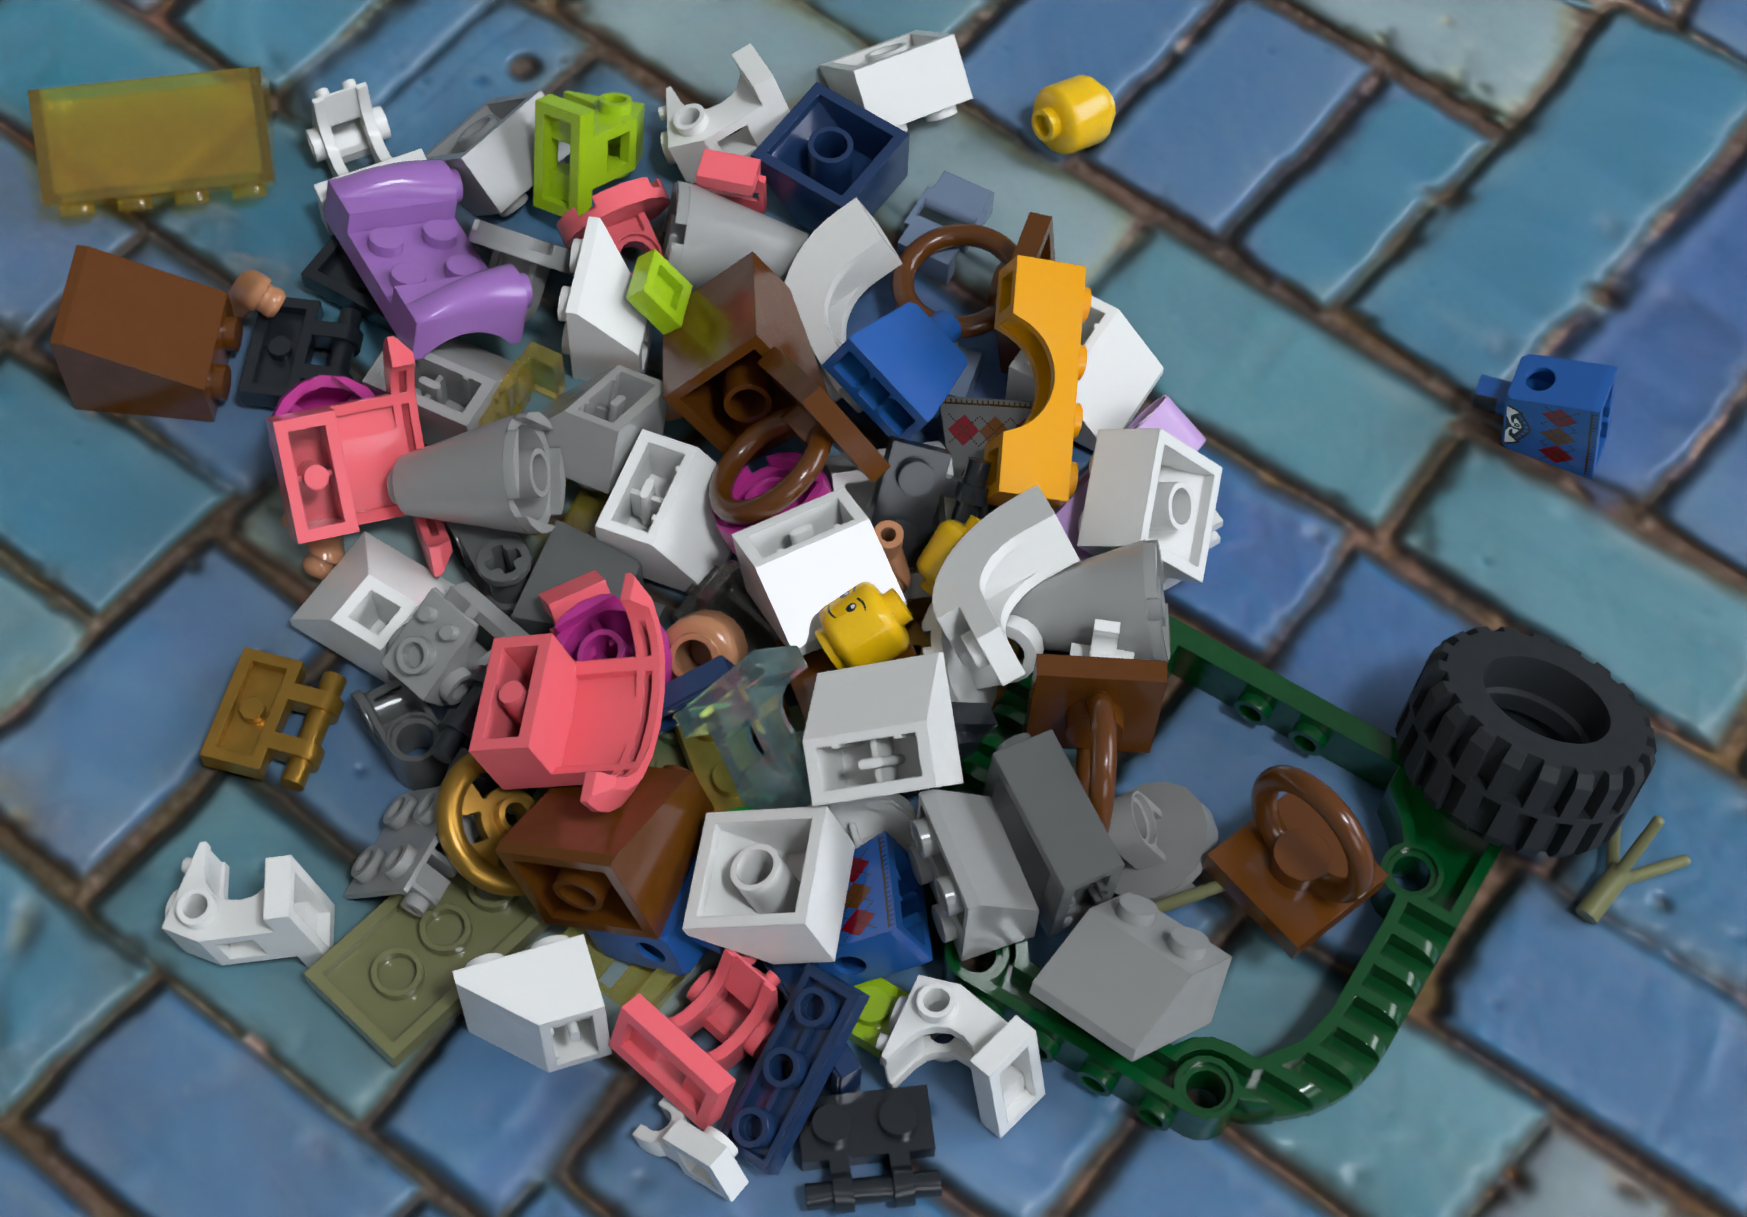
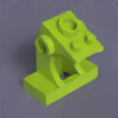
M565 91L563 92V98L548 94L536 99L533 206L561 217L575 207L580 217L592 207L593 189L614 179L625 178L630 172L634 171L643 156L645 103L633 102L629 95L617 92L604 93L597 96ZM558 140L570 144V163H557Z

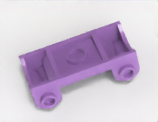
M441 159L413 160L386 164L330 179L327 183L324 218L397 338L413 352L415 360L423 359L442 343L468 333H491L500 336L510 344L520 343L526 311L533 302L532 285L525 273H519L510 263L488 269L472 243L468 241V237L455 219L457 203L461 202L463 198L462 179L455 168L450 169L446 162Z

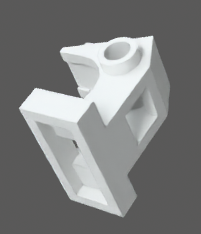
M751 43L731 54L740 72V77L732 95L722 103L708 109H704L703 106L695 103L684 105L671 86L666 88V105L658 107L660 119L662 121L667 120V131L661 132L660 136L661 145L667 162L670 165L677 164L686 182L696 183V174L704 148L751 157V154L790 112L773 74Z
M348 79L341 83L342 90L329 93L328 88H321L314 92L316 98L311 100L313 128L305 130V134L315 161L326 160L333 175L332 179L386 164L427 160L422 148L394 158L390 156L383 141L392 137L390 127L382 107L372 108L366 82L356 84L355 79ZM371 154L376 163L353 172H349L344 164ZM328 180L314 184L321 219L330 236L334 233L324 218Z
M206 841L199 843L193 858L186 857L183 860L181 870L186 874L179 889L172 893L167 902L162 929L185 952L222 966L298 956L310 968L334 946L335 904L292 855L265 858L264 888L254 896L241 900L228 899L230 867L226 862H221Z
M918 975L909 996H900L894 1006L889 1024L891 1035L881 1033L877 1039L876 1049L883 1051L880 1065L884 1066L889 1088H897L914 1070L927 1061L950 1062L956 1059L968 1066L972 1072L981 1123L1000 1139L1045 1095L1036 1030L1017 1015L1007 1022L961 984ZM943 1033L955 1036L953 1040L945 1044L934 1041L938 1035Z

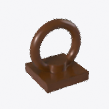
M1030 212L1017 245L1004 234L989 227L976 224L945 225L924 233L904 249L899 256L903 264L893 270L891 289L897 307L899 308L911 302L917 304L929 317L933 315L936 311L924 305L915 292L914 279L918 269L930 256L944 249L961 246L975 247L991 253L1001 263L997 266L991 281L988 307L977 313L954 316L961 326V336L959 339L977 337L995 330L999 270L1017 255L1055 261L1052 216ZM997 330L1000 368L1002 373L1008 374L1010 364L1021 349L1009 337Z
M773 346L757 364L794 404L791 407L780 409L758 420L729 446L719 460L711 477L709 501L715 514L723 521L737 525L753 524L772 517L796 501L818 477L828 459L832 446L873 483L891 465L828 394L779 349ZM790 431L806 445L797 464L779 483L756 497L746 500L734 499L733 489L738 475L746 463L763 446L776 437Z
M1037 654L1023 724V733H1029L1034 737L1052 729L1063 749H1077L1075 773L1108 833L1115 796L1117 751L1150 753L1168 683L1167 661Z
M1275 765L1262 771L1253 784L1251 805L1254 819L1206 855L1202 867L1293 959L1384 886L1389 875L1374 861L1371 846L1361 824L1337 793L1323 781L1303 769L1289 765ZM1279 792H1287L1280 799H1277Z

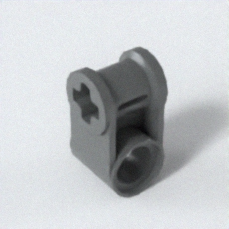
M443 521L458 561L464 569H467L480 593L506 615H512L532 573L530 551L521 535L517 532Z
M398 678L367 693L360 689L350 693L354 707L373 742L377 743L397 780L404 787L413 791L439 786L445 778L449 764L437 760L430 753V750L419 756L407 755L417 748H431L440 734L437 728L439 722L432 712L429 703L420 699Z

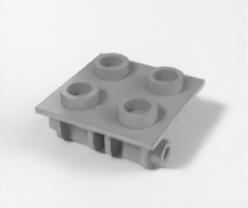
M440 786L405 792L391 803L383 818V822L386 824L376 843L366 848L355 861L351 869V876L354 879L343 897L349 900L402 894L405 897L400 905L407 912L415 916L423 917L427 909H436L451 882L445 877L453 878L457 873V870L451 864L441 846L436 828L435 809ZM476 814L462 817L464 831L470 844H474L479 835L476 825Z

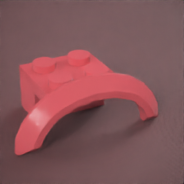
M394 336L386 337L383 343V366L387 394L265 418L289 534L297 544L360 532L359 525L406 516L389 497L387 477L389 471L394 468V464L399 456L423 448L424 442L415 391L414 354ZM412 516L428 567L434 577L442 576L453 552L451 540L444 522Z
M625 573L620 602L625 608L630 622L636 657L574 661L553 633L493 639L469 753L502 790L583 785L580 802L592 812L609 813L622 807L644 777L653 757L661 727L665 695V652L660 622L654 602L632 573Z

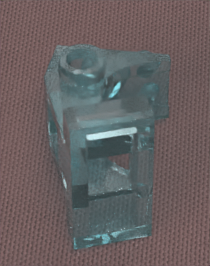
M797 645L753 650L675 715L685 738L711 734L736 785L739 797L752 809L787 808L788 806L790 808L808 807L812 803L802 741L804 731L795 732L782 706L783 693L788 683L808 668ZM751 726L764 751L763 755H761L758 748L754 744L750 732Z

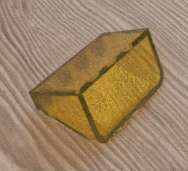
M260 66L27 90L43 206L51 209H60L61 218L96 215L95 206L116 203L118 205V212L145 211L153 209V199L175 197L176 206L201 205L210 203L209 193L232 191L233 200L257 199L267 197L266 187L277 184L269 78Z

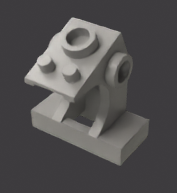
M468 581L450 586L446 598L439 589L434 587L431 588L409 622L394 632L388 643L389 651L380 663L423 701L439 706L455 705L461 702L470 690L467 686V681L478 665H486L489 661L491 650L488 652L475 641L481 626L495 638L529 634Z

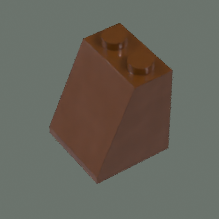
M76 245L49 344L74 408L77 410L214 422L219 400H227L229 397L231 369L228 363L231 351L238 352L241 347L243 323L241 317L234 315L228 292L89 246Z
M753 251L691 293L682 327L663 335V399L722 454L755 422L775 411L791 407L794 404L757 364L773 346L779 349L828 394L790 288ZM790 431L776 437L756 452L746 465L785 441L794 433Z
M665 765L663 768L648 766L644 777L622 807L609 813L592 812L580 802L583 785L551 787L499 841L495 850L496 854L546 924L659 940L699 847L706 813L713 812L715 808L693 771L677 765Z

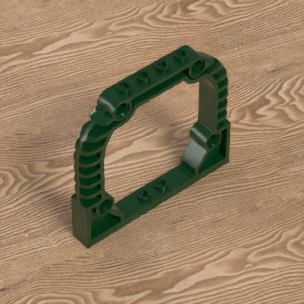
M1169 615L1170 660L1167 663L1168 679L1171 674L1233 707L1237 714L1247 722L1259 726L1265 725L1289 738L1290 742L1300 751L1312 756L1320 755L1385 791L1377 813L1385 830L1390 848L1383 856L1380 867L1389 876L1384 886L1370 897L1371 904L1376 913L1384 921L1330 1012L1305 1039L1266 1056L1256 1058L1239 1047L1215 1037H1191L1175 1045L1169 1043L1131 1062L1029 993L1033 980L1042 968L1029 961L1027 939L977 956L985 959L991 966L984 972L974 973L961 966V960L953 941L944 943L938 934L931 906L937 904L929 883L923 886L928 926L936 941L944 950L942 980L961 984L1007 1022L1016 1015L1036 1030L1040 1060L1047 1063L1055 1060L1076 1072L1079 1082L1090 1091L1105 1097L1113 1094L1134 1107L1135 1114L1143 1122L1155 1129L1167 1131L1170 1128L1192 1140H1209L1219 1136L1228 1126L1229 1121L1247 1125H1268L1274 1121L1312 1116L1341 1101L1361 1086L1374 1072L1387 1052L1506 844L1503 843L1498 847L1482 840L1484 835L1469 827L1465 831L1450 821L1451 815L1442 808L1434 809L1424 799L1421 786L1414 787L1407 777L1404 763L1400 762L1396 738ZM1044 650V651H1043V654H1054V655H1069V654H1070V653H1062V652H1055V651H1048V650ZM1033 672L1023 680L1008 684L1006 692L992 711L998 725L978 743V749L975 753L960 760L964 783L942 786L939 790L983 795L992 754L1001 743L1023 733ZM1394 878H1409L1418 885L1420 890L1408 891L1403 889L1396 883ZM1201 1088L1207 1090L1216 1097L1219 1105L1213 1108L1199 1107L1189 1099L1187 1091Z

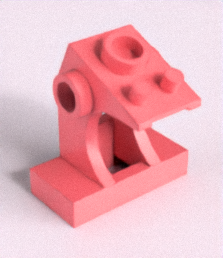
M727 948L723 951L717 970H707L693 983L686 996L691 1004L677 1015L666 1017L640 993L624 1004L620 1009L608 1045L702 1131L707 1126H712L723 1115L736 1079L727 1071L748 1054L754 1059L758 1058L779 1020L778 991L776 988L781 982L779 977L771 970L764 974L759 969L753 967L752 965L757 961L756 958L742 953L738 954ZM704 1027L722 1044L713 1051L706 1052L689 1037Z

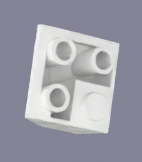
M589 216L583 239L575 238L571 247L569 268L570 273H574L572 286H563L559 296L558 321L565 322L562 336V354L570 355L574 379L590 380L617 365L645 374L652 343L651 322L641 315L626 299L632 275L601 218Z
M364 532L343 556L338 565L331 570L292 616L290 622L296 629L387 683L395 679L396 676L380 662L389 651L388 643L394 632L409 622L431 588L436 587L446 598L450 586L454 584L441 576L434 577L426 567L369 533Z

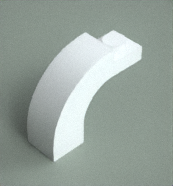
M856 197L828 217L814 230L797 253L784 283L790 288L830 398L836 402L843 397L859 414L863 409L821 365L846 341L848 318L859 297L871 285L903 263L878 222Z
M1038 484L1002 504L972 527L945 559L933 588L932 604L935 617L962 665L964 666L974 661L980 670L991 664L1002 686L1026 674L1006 636V624L1013 608L1036 585L1080 561L1055 512Z

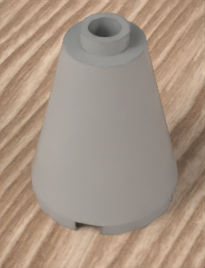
M677 181L673 185L669 206L665 214L662 230L665 232L662 253L663 257L693 285L691 293L752 251L785 282L797 253L808 239V234L689 181Z
M519 412L399 456L394 464V468L388 473V494L392 502L397 504L399 509L408 516L530 535L549 533L556 527L548 524L551 515H561L565 502L566 479L561 447H549L544 431L554 429L544 415L540 412Z
M1144 539L1078 561L1032 588L1015 605L1010 615L1027 619L1038 629L1043 638L1044 650L1070 653L1071 643L1091 645L1095 619L1121 622L1117 649L1134 652V659L1161 660L1169 663L1168 603H1165L1163 583H1165V574L1159 541H1145ZM1013 640L1015 646L1021 647L1020 644Z

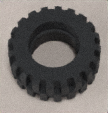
M1488 626L1475 627L1466 632L1461 631L1443 640L1439 646L1433 649L1397 720L1395 728L1397 738L1395 741L1400 762L1404 763L1406 775L1414 787L1421 786L1424 799L1434 809L1442 808L1451 815L1450 821L1465 831L1468 827L1484 835L1482 840L1498 847L1504 843L1515 847L1517 853L1534 856L1539 852H1546L1549 858H1562L1573 853L1579 855L1598 848L1602 843L1609 841L1615 835L1656 762L1655 754L1657 748L1654 728H1651L1650 717L1644 706L1635 704L1634 693L1624 683L1618 684L1611 678V672L1598 662L1592 664L1581 657L1582 652L1568 645H1565L1564 648L1551 643L1549 637L1534 632L1528 636L1520 634L1517 628L1500 627L1495 631H1491Z

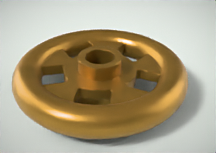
M468 752L448 771L438 792L435 819L441 846L455 869L473 885L497 895H525L510 872L499 868L498 855L495 850L499 841L512 828L505 818L506 808L509 807L514 812L518 822L536 803L522 789L502 790L501 787L489 792L482 798L472 782L480 775L486 773V770ZM541 787L543 793L537 802L551 787ZM471 814L477 815V829L484 840L474 844L469 843L462 823V817Z

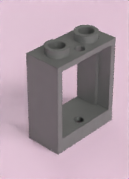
M1052 729L1034 737L1029 733H1021L1001 743L992 754L982 796H989L993 802L1038 906V919L1047 937L1051 938L1076 927L1090 908L1112 899L1125 864Z

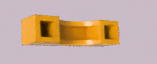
M1017 255L999 270L994 329L1015 342L1027 357L1034 375L1035 397L1030 414L1021 427L1003 431L985 444L984 460L992 463L986 481L987 488L989 489L986 504L1001 506L1038 484L1054 511L1069 502V498L1075 493L1078 483V465L1072 461L1073 439H1076L1079 435L1083 420L1082 405L1076 403L1077 385L1084 375L1087 364V348L1085 345H1081L1082 323L1088 318L1092 301L1091 289L1085 287L1086 266Z

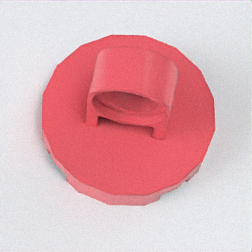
M648 177L637 178L593 195L592 199L595 205L579 217L575 207H573L557 222V230L566 249L571 250L575 238L583 239L588 217L591 216L601 218L619 253L624 248L635 247L644 253L656 249L663 256L661 246L651 227L650 221L658 217L669 206L670 199L661 179L656 178L650 184Z

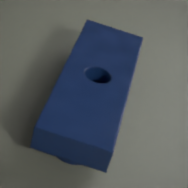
M807 963L721 1130L735 1144L739 1151L737 1154L739 1157L768 1175H779L870 998L869 995L820 966ZM791 1059L793 1071L788 1078L786 1075V1065Z

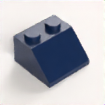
M816 82L751 154V157L761 159V175L766 176L767 184L795 221L814 232L828 217L856 197L872 216L907 177L910 134Z

